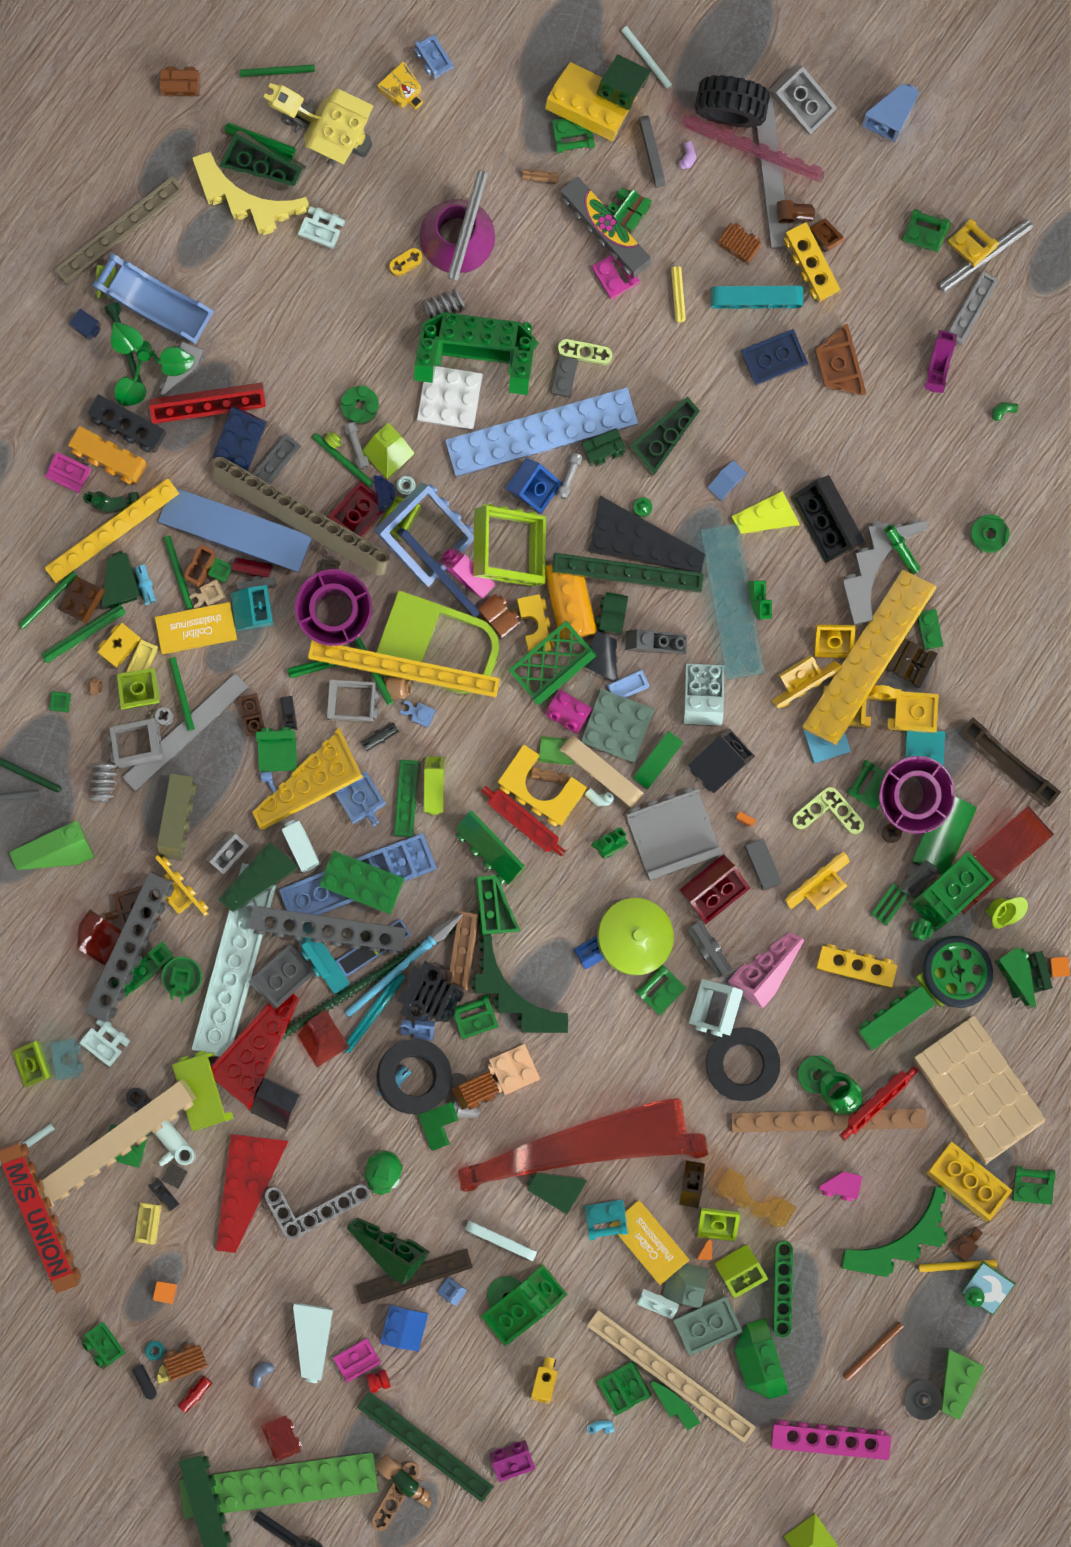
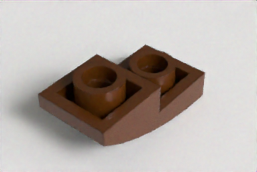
M255 693L238 697L246 735H256V732H260L261 728H265L258 695Z

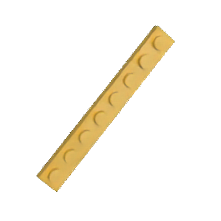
M167 477L44 566V568L55 583H57L176 497L179 492Z

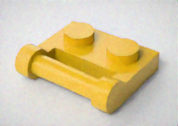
M970 219L962 229L948 240V244L975 267L997 248L999 242L996 239L990 238L976 225L977 223L973 219ZM972 231L987 246L983 248L968 233Z

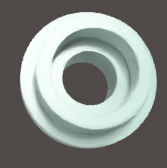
M402 476L397 481V490L403 495H409L416 487L414 479L410 476ZM409 483L410 487L408 489H404L403 484Z

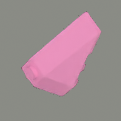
M790 932L773 943L770 946V950L763 955L759 953L755 956L756 960L752 963L741 966L728 980L729 984L734 988L742 990V995L749 1002L764 1008L777 992L804 942L803 938Z

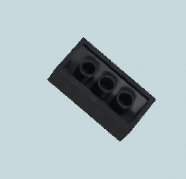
M829 475L816 479L791 496L826 563L846 554L865 542Z

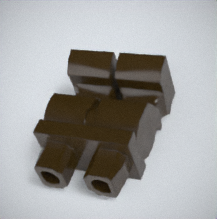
M904 638L886 666V671L921 688L938 653L934 651L925 652L920 645ZM914 664H918L921 669H917Z

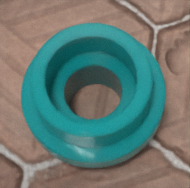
M151 1341L147 1344L145 1354L150 1360L156 1361L164 1356L165 1348L161 1342ZM153 1347L159 1349L158 1354L152 1353Z

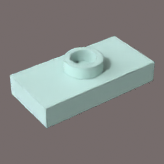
M643 1289L637 1301V1305L670 1319H673L679 1307V1304Z

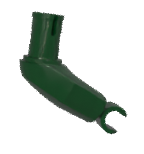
M87 491L83 496V500L85 503L91 504L95 509L114 513L125 509L127 504L136 501L139 498L138 492L128 493L129 499H125L124 496L111 498L101 491L94 493Z

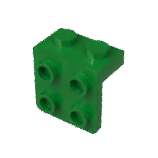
M282 727L280 731H272V728H261L260 732H256L258 765L261 772L295 771L297 769L296 732L291 730V727Z

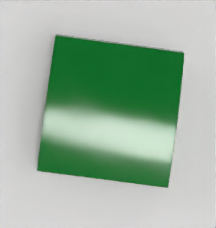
M634 1361L627 1363L597 1381L616 1416L652 1396Z

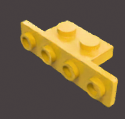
M813 656L806 657L779 674L787 691L772 699L773 705L777 708L786 707L796 697H802L812 687H818L828 677H834L842 666L837 661H833L819 669Z
M842 852L833 857L832 861L826 866L821 867L812 878L805 880L801 887L789 893L785 899L788 907L793 909L806 898L818 911L846 888V883L837 875V872L850 862L847 854Z
M157 855L155 858L168 872L165 877L175 881L173 884L174 891L167 898L174 910L181 914L194 903L204 916L209 915L206 911L208 906L202 899L198 901L194 897L196 892L190 885L186 887L182 883L184 878L177 870L175 872L171 870L169 860L165 856L161 858Z

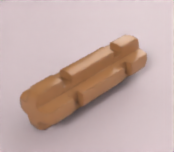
M523 169L522 171L523 180L532 179V181L547 183V181H550V183H558L559 174L557 172L530 171L531 169Z
M533 768L531 778L538 780L541 778L544 781L556 783L559 781L562 784H567L569 774H558L555 771H540V769Z

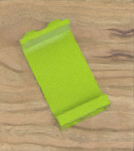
M206 1050L194 1053L195 1057L191 1059L190 1056L179 1058V1063L172 1064L177 1082L184 1079L197 1097L193 1101L194 1105L186 1110L192 1132L234 1119L232 1111L224 1113L208 1059L215 1056L214 1052L206 1053Z

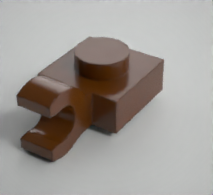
M975 1227L968 1237L962 1234L951 1249L967 1262L977 1250L978 1246L975 1242L981 1237L983 1232Z

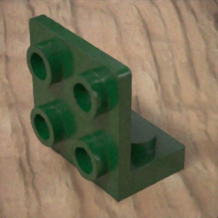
M1043 951L1028 954L1029 958L1027 960L1030 963L1034 993L1052 989ZM1008 982L1012 998H1018V995Z

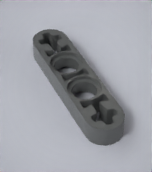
M648 115L639 117L655 187L665 186V178L650 118Z

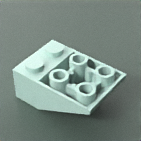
M686 664L684 724L722 726L724 714V665Z

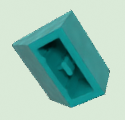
M267 585L249 587L231 593L236 631L274 626L270 593Z

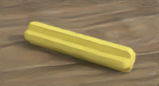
M675 266L671 268L675 321L684 322L686 318L682 271L680 266Z

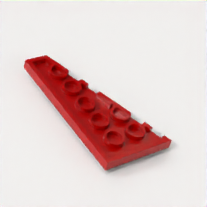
M294 994L276 1010L268 1003L211 1066L215 1081L249 1110L299 1002V998Z
M231 1134L216 1251L237 1252L289 1141Z

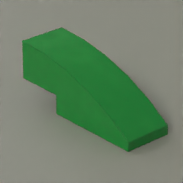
M668 731L633 779L648 790L684 742Z
M655 1380L650 1381L670 1418L678 1414L687 1431L701 1423L688 1404L674 1391Z

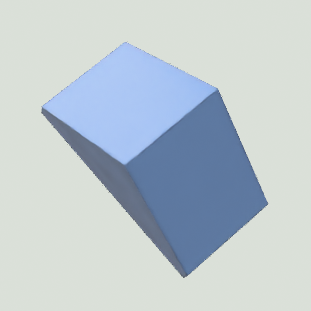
M733 460L721 470L707 489L722 501L747 473Z

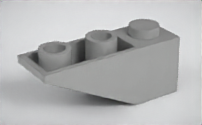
M182 342L181 346H177L193 355L194 362L185 373L179 376H168L167 380L162 382L159 390L162 397L171 395L199 371L205 356L204 350Z

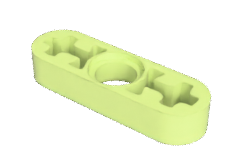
M569 339L562 340L558 345V352L563 357L599 365H607L612 360V351L605 346ZM568 344L569 348L575 349L576 345L578 346L577 355H574V351L568 350V353H564V349H562L561 347H565V345ZM582 348H589L591 354L588 357L581 356L580 350ZM594 349H597L596 354H602L605 351L609 358L606 357L605 360H601V356L595 355V359H592Z

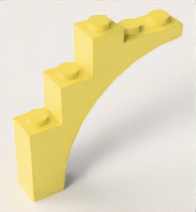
M211 152L193 157L208 204L217 205L222 203L224 199H227L233 218H238V220L245 219L252 213L259 234L263 233V235L272 233L273 229L277 228L275 224L277 220L279 222L285 221L291 215H302L309 210V203L306 197L291 201H273L246 193L224 176L216 165Z

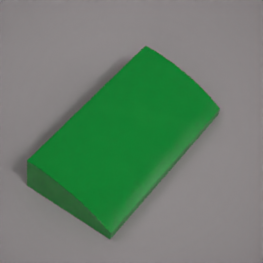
M955 796V803L950 816L937 829L923 833L911 862L921 865L927 860L938 867L940 870L939 875H943L952 866L977 807Z

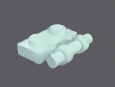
M310 206L308 213L314 215L313 219L304 218L298 235L334 250L341 233L340 230L335 229V226L337 224L343 227L345 219L340 218L335 213L332 215L324 212L322 208ZM320 218L329 221V224L320 223Z
M98 1019L96 1024L101 1029L97 1032L91 1028L80 1044L111 1067L122 1053L117 1048L118 1044L121 1043L127 1047L131 1041L125 1037L126 1034L122 1031L119 1032L112 1027V1023ZM106 1032L115 1038L112 1043L103 1037Z

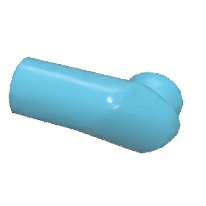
M598 1420L588 1425L587 1431L590 1434H594L604 1428V1432L609 1434L615 1428L610 1420Z

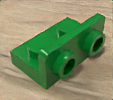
M101 1322L80 1338L83 1348L92 1354L96 1366L101 1367L103 1370L126 1353L104 1322Z

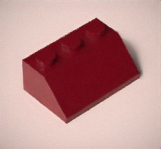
M723 854L679 891L702 921L707 924L747 892L750 887L736 866Z

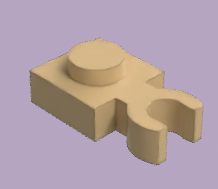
M218 580L200 587V594L194 593L189 596L190 599L197 597L199 600L194 605V608L202 607L205 601L210 606L226 598Z

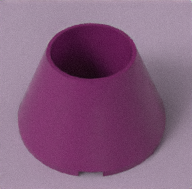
M451 199L436 205L428 212L421 225L420 244L424 255L432 265L449 273L457 244L445 241L439 232L447 221L456 218L464 219L469 203L468 200ZM480 206L478 207L473 225L475 231L469 239L460 273H467L480 267L489 258L494 247V225L487 212Z
M339 569L323 570L309 577L301 586L295 600V615L300 628L310 639L322 645L340 646L354 641L365 631L371 619L372 601L368 589L358 577ZM332 595L344 596L353 605L350 618L339 626H327L320 622L317 617L320 603Z
M911 756L901 759L888 769L882 779L879 790L882 811L893 826L904 832L920 834L933 831L948 819L955 803L954 783L945 767L931 758ZM910 777H914L920 782L924 794L922 803L913 812L905 810L899 799L901 785Z

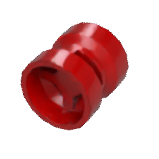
M385 1369L380 1370L378 1375L373 1373L366 1375L371 1393L378 1392L381 1387L384 1389L391 1388Z

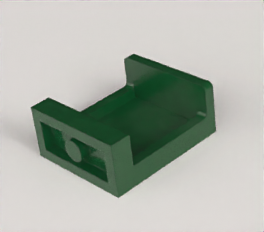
M617 54L601 79L596 94L630 110L639 91L645 87L651 70Z

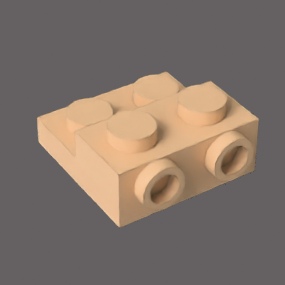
M525 1044L489 1059L491 1063L488 1064V1068L491 1074H496L499 1080L496 1082L500 1093L504 1092L506 1095L540 1080Z

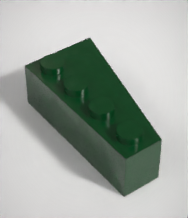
M241 130L234 134L219 166L291 186L299 183L306 168L304 164Z
M687 396L628 446V449L651 476L655 475L700 410Z
M269 842L218 900L230 911L236 913L300 868L275 845Z

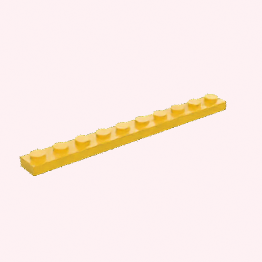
M313 640L311 641L308 655L310 660L494 698L497 697L500 678L341 645H322Z

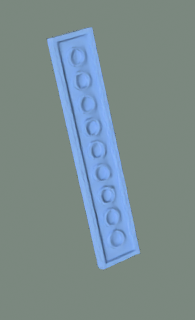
M624 388L445 440L455 476L459 477L584 441L615 428L622 430L638 425L628 388Z

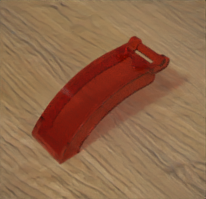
M1029 806L1024 808L972 854L992 876L994 881L961 911L962 914L971 909L999 882L1054 835Z

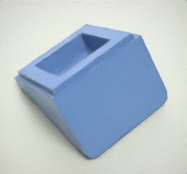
M447 1277L437 1291L438 1294L455 1306L467 1292L464 1287L450 1277Z

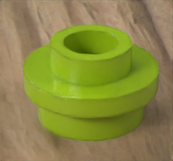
M327 432L325 441L334 449L338 446L341 447L342 443L340 441L342 438L335 432Z

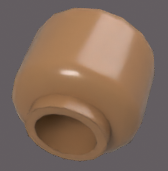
M388 676L383 681L392 699L403 700L411 694L412 683L410 680Z

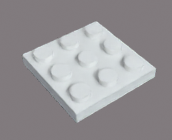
M436 366L433 383H423L417 421L474 430L483 374Z

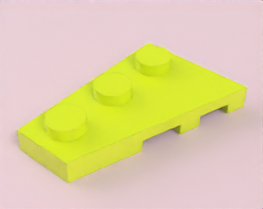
M783 491L731 517L739 534L800 525Z

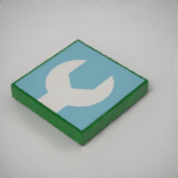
M982 1261L961 1290V1294L965 1296L967 1289L970 1287L981 1288L985 1299L980 1307L994 1315L1015 1286V1282L985 1261Z

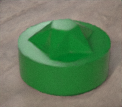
M641 497L635 501L633 510L637 516L647 517L652 512L653 506L648 498Z
M970 1287L967 1289L965 1301L969 1306L979 1307L983 1304L985 1295L981 1288Z

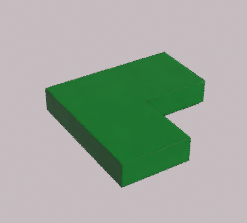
M452 1102L418 1115L431 1151L450 1145L444 1126L459 1120Z

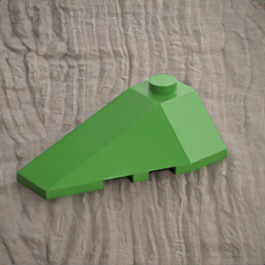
M79 821L61 827L9 852L16 870L74 866L95 858Z

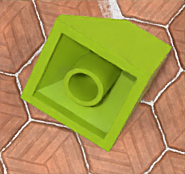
M389 422L372 437L362 450L363 454L368 457V460L386 479H389L415 455L402 436Z
M816 1513L784 1535V1538L791 1547H838Z

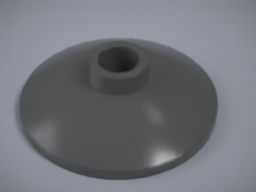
M917 1381L906 1391L905 1406L914 1418L920 1420L931 1419L939 1413L942 1407L943 1398L941 1391L930 1381ZM925 1397H928L929 1402L927 1404H925L923 1401Z

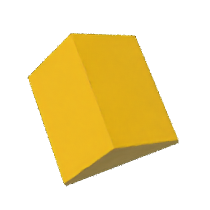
M816 625L814 657L847 658L854 647L855 625Z

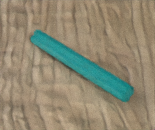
M400 973L388 984L341 1048L345 1052L350 1053L405 981L406 977Z

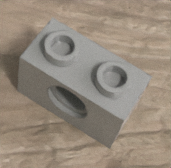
M230 831L205 860L219 873L224 874L249 845L236 833Z

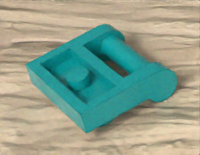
M624 1200L585 1206L589 1240L621 1233L622 1235L628 1234ZM620 1221V1226L595 1230L594 1225Z

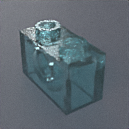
M76 1039L51 1042L55 1080L81 1077V1073H84L83 1062H79L78 1054H81L80 1042H77ZM66 1054H70L73 1058L72 1063L66 1065L63 1061Z

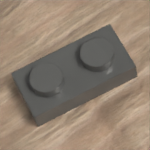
M559 356L552 394L571 397L578 359Z

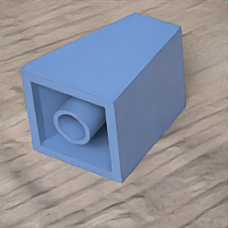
M901 84L867 111L862 126L896 142L916 103L919 91L912 85Z

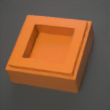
M741 811L735 817L737 821L749 827H753L756 819Z

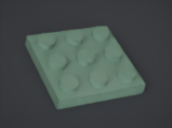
M601 689L581 742L635 763L655 709Z

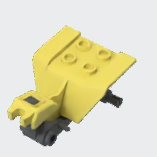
M269 84V89L273 90L274 93L272 95L265 93L263 96L268 101L269 107L282 112L281 121L285 124H295V133L299 127L305 129L306 132L303 136L305 146L328 157L327 164L334 166L337 161L344 165L351 152L360 157L368 155L372 142L370 136L365 134L364 127L374 107L373 105L340 89H335L320 103L315 112L310 109L313 102L312 99L305 106L302 104L304 98L283 85Z

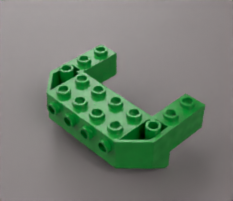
M443 312L422 323L414 364V381L433 383L435 367L441 366L442 356H451L509 364V393L528 395L536 338L520 322Z

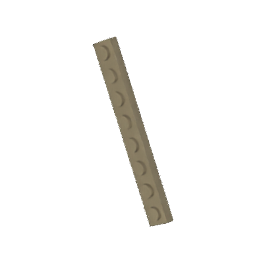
M171 176L54 270L66 285L70 284L182 195L185 190Z

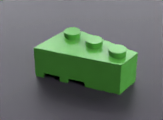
M947 1347L941 1389L943 1402L940 1410L960 1420L985 1366Z

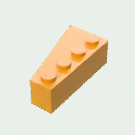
M79 426L68 445L72 450L71 453L79 458L82 456L88 458L87 462L96 467L101 465L105 468L104 471L112 476L115 474L121 476L120 480L128 485H131V483L137 485L148 466L145 460L140 456L136 457L124 448L122 451L119 450V447L108 440L103 441V438Z

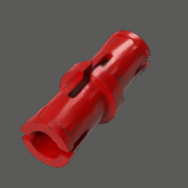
M203 1375L199 1382L188 1390L189 1393L177 1406L187 1414L191 1407L202 1399L201 1396L213 1383Z

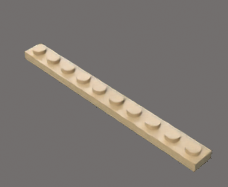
M597 1310L587 1324V1327L745 1443L756 1428V1426L601 1311Z

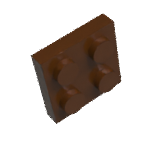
M75 576L57 609L87 624L105 590Z

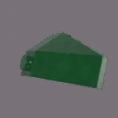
M356 1218L346 1227L379 1266L401 1284H404L414 1276L430 1252L413 1240L408 1239L404 1241L396 1237V1233L391 1232V1234L380 1231L379 1226L360 1218Z

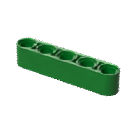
M785 1240L777 1242L774 1248L773 1331L782 1338L789 1336L792 1330L793 1247ZM782 1244H787L789 1247V1251L785 1255L779 1253V1247ZM781 1264L788 1265L789 1269L786 1274L778 1272V1267ZM782 1283L788 1286V1291L785 1294L778 1292V1286ZM781 1303L787 1304L788 1307L787 1311L783 1314L777 1310L778 1305ZM780 1323H785L787 1325L786 1332L779 1333L777 1326Z

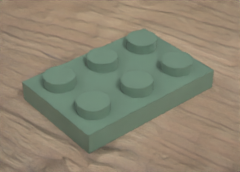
M727 1296L673 1320L689 1356L743 1332Z

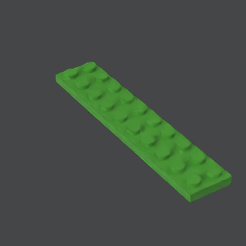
M373 1452L213 1474L216 1481L214 1490L215 1493L220 1495L221 1505L219 1507L220 1511L224 1513L378 1492ZM180 1478L184 1519L194 1518L184 1478Z

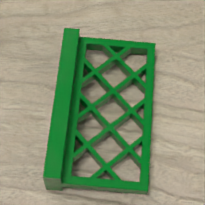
M566 620L508 671L539 706L593 660L597 653L590 648ZM565 626L571 631V639H559L560 631ZM557 641L556 652L545 651V643ZM559 641L570 642V653L558 652ZM573 643H581L585 650L580 654L572 653ZM534 653L542 654V664L530 663L531 655ZM545 654L556 655L555 665L544 664ZM558 655L569 656V664L558 666ZM519 666H528L527 677L519 676L515 669ZM530 666L541 667V678L529 677ZM544 667L555 668V675L552 678H543ZM529 680H541L540 688L535 693L529 688Z

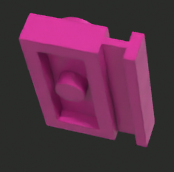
M56 452L44 477L80 494L92 469Z
M368 1338L333 1357L347 1383L381 1363Z

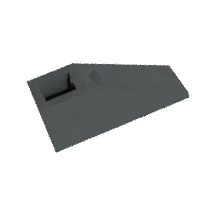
M641 629L626 631L625 650L686 654L687 635Z

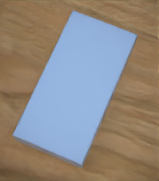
M642 670L607 685L611 693L624 698L650 688Z

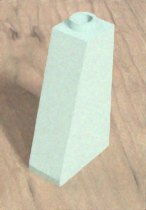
M294 1303L293 1310L301 1377L306 1378V1382L317 1383V1380H322L334 1309Z

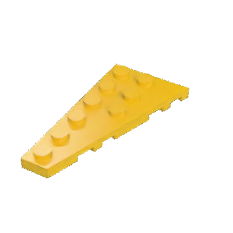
M338 728L329 740L326 739L322 743V747L314 754H311L291 774L292 776L285 783L282 782L278 786L279 789L271 796H268L252 813L259 828L263 830L363 778L342 730Z

